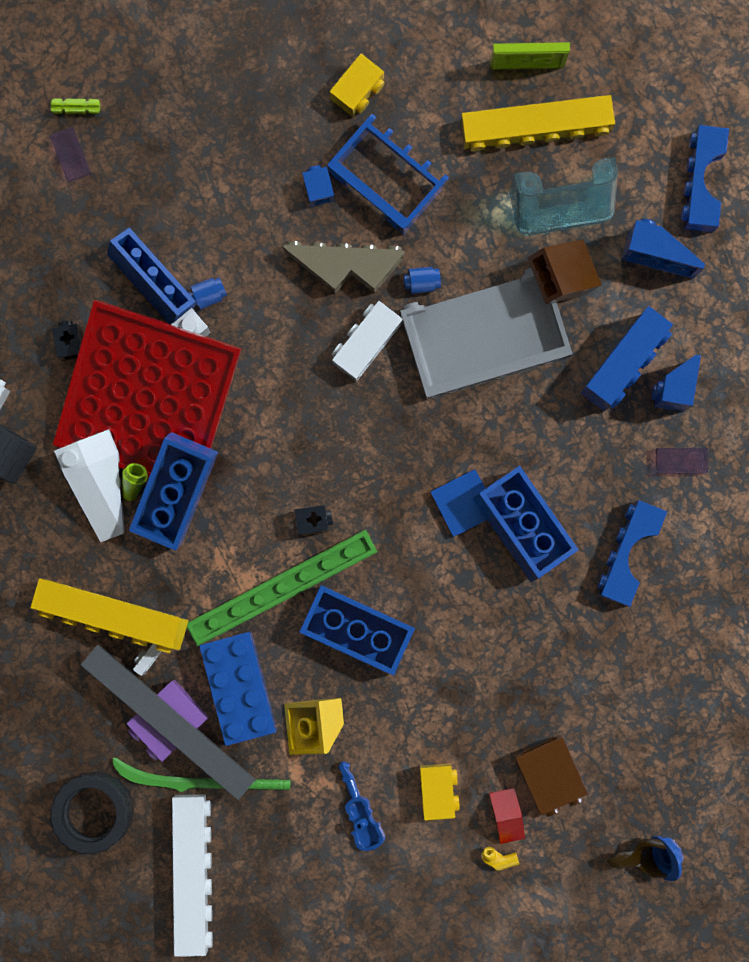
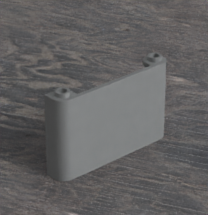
M531 268L524 271L525 275L521 276L520 279L426 307L419 305L418 302L404 306V310H401L400 314L426 399L437 398L567 359L573 355L557 302L545 304Z

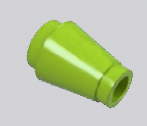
M136 463L129 464L122 472V496L128 501L136 500L148 479L146 469L142 465Z

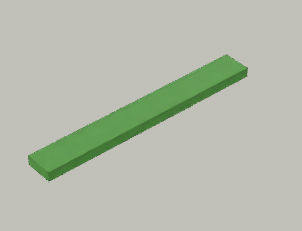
M364 530L188 622L187 629L198 647L377 553V550L367 531Z

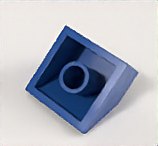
M701 355L693 356L658 381L657 385H653L651 400H654L653 407L684 412L693 406Z

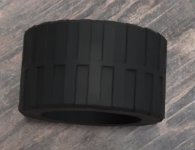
M1 424L0 478L11 484H16L37 447Z
M100 771L81 774L64 784L54 796L53 804L50 807V824L52 825L54 835L59 839L58 841L66 846L68 850L82 855H94L109 850L125 836L133 821V799L128 792V788L117 777L115 778L108 773H100ZM88 788H96L105 792L113 801L116 809V819L112 828L107 833L98 837L86 836L74 827L69 815V806L73 797L78 792Z

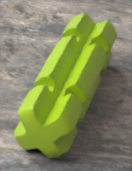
M52 99L51 111L54 114H62L63 111L66 114H86V112L98 114L101 107L98 99H89V101H86V99H66V101Z

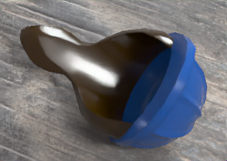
M655 835L650 839L642 840L633 851L619 852L614 857L608 859L607 862L615 869L635 866L652 878L676 881L681 876V865L684 857L681 848L675 840Z

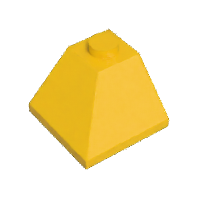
M341 698L284 703L289 755L327 754L344 725Z

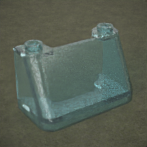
M616 157L597 161L592 168L593 181L544 190L542 181L536 173L522 172L514 174L509 192L517 230L525 236L608 222L615 212L618 177Z

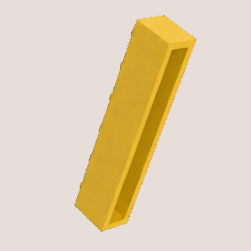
M611 95L466 112L461 115L464 149H471V151H481L487 146L506 148L512 143L531 145L536 140L555 142L560 140L561 137L580 139L585 134L604 136L609 134L615 126Z
M41 578L38 580L30 607L39 610V616L53 619L54 615L60 616L63 623L76 626L77 622L84 623V629L94 632H100V629H105L109 631L108 636L123 639L124 635L132 637V643L147 646V643L150 642L156 644V650L170 653L171 649H181L189 621Z

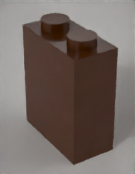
M584 239L544 247L527 257L545 304L586 295L602 286Z
M561 735L514 755L540 815L546 814L549 817L561 811V806L568 803L570 806L577 805L584 801V796L588 795L565 740Z

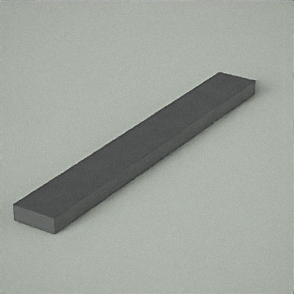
M97 645L83 661L82 667L237 800L243 796L256 780L100 645Z

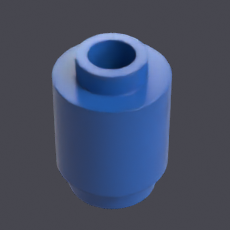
M431 266L408 269L407 274L403 275L405 290L409 289L410 294L434 292L435 289L441 288L439 268L433 269Z
M212 277L191 286L192 291L189 292L196 301L195 306L199 305L200 310L223 301L222 298L227 296L220 277L216 279Z

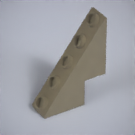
M288 241L283 246L284 252L335 294L351 275L375 293L405 257V252L400 246H387V249H376L377 246L362 245L361 248H351L350 244L340 243L336 247H326V244L321 242L311 243V246H303L301 242Z

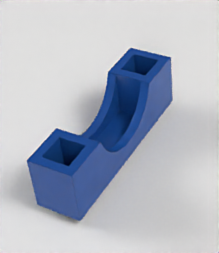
M699 125L695 132L690 134L689 148H692V157H688L686 172H690V177L684 186V196L687 197V205L683 206L681 221H685L684 229L714 232L719 227L721 201L715 199L706 189L704 172L709 164L721 160L727 153L729 128Z
M640 500L635 501L634 505L630 504L625 514V518L628 519L625 528L621 527L615 540L618 542V546L615 552L611 551L606 562L609 569L606 576L602 574L597 585V589L600 590L599 596L626 607L631 606L639 582L634 578L629 569L628 557L630 550L641 538L659 535L667 511Z

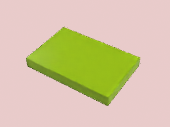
M570 42L493 44L490 69L564 68L570 53Z

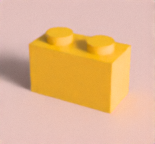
M360 54L329 91L330 99L352 117L357 112L362 113L369 104L368 99L373 93L378 94L385 84L384 71L363 54Z
M450 763L420 766L424 820L455 818V811H460L459 796H454L453 785H458L457 770H452Z

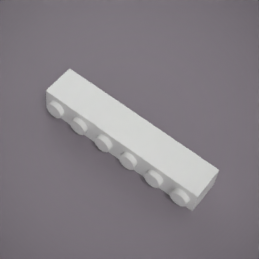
M206 794L175 795L172 798L174 956H206L208 948H212L213 934L208 932V921H212V905H208L207 895L212 894V879H207V869H211L212 865L211 853H207V843H211V827H207L206 816H211V802L206 801Z

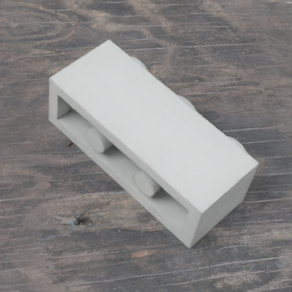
M380 301L375 306L373 304L369 305L363 313L365 319L360 325L356 323L347 334L350 337L344 345L340 343L332 353L334 357L332 363L356 382L403 323V319Z

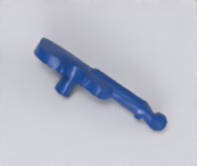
M343 761L340 762L338 769L342 772L343 782H345L351 798L345 806L349 820L354 823V831L351 832V835L354 836L358 849L362 851L376 849L384 843L385 833L380 826L381 823L373 819L370 801L360 795L354 776L349 771L350 764Z

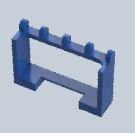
M371 114L328 163L327 169L345 187L350 185L385 214V220L404 235L442 191V187L449 177L445 174L440 180L436 179L427 171L432 163L427 160L423 166L418 164L408 155L413 147L408 144L403 150L400 149L389 139L394 131L389 128L382 134L372 125L376 116ZM368 132L434 186L408 218H405L341 164Z

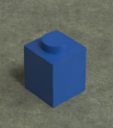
M312 166L307 169V172L302 173L310 207L335 202L327 167Z

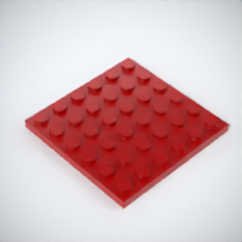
M94 300L53 445L62 448L110 430L119 453L118 467L125 469L129 464H140L146 469L148 477H150L164 438L171 432L211 449L242 348L99 300Z

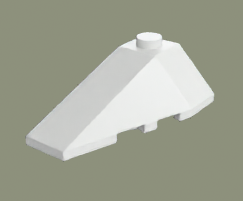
M110 430L55 450L54 452L63 474L100 542L124 534L123 503L121 502L120 495L121 477H119L118 468L119 453Z

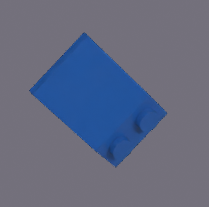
M650 219L636 220L628 232L621 260L692 279L704 269L705 263L662 226L655 225L656 222Z

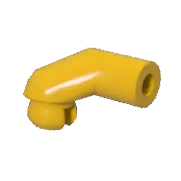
M486 847L481 855L484 863L497 871L520 865L516 852L503 856L493 847Z

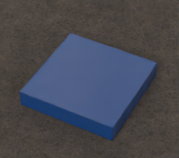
M476 469L430 492L453 537L487 520L473 500L476 495L485 490Z

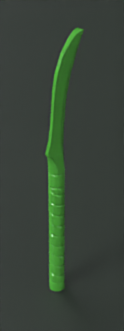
M113 758L116 770L121 776L131 782L172 788L180 792L194 788L225 789L213 778L155 775L135 769L118 758ZM256 779L248 789L290 790L291 780Z

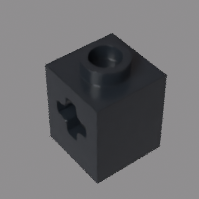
M73 321L61 322L58 324V327L52 328L57 358L61 361L77 359L83 340L82 329L77 323L74 324ZM68 335L74 338L70 340V345H67L64 342L68 340Z
M325 505L295 509L299 536L329 532L328 526L333 525L331 510L326 511ZM313 513H316L317 517L322 518L316 527H313L312 523L307 522Z

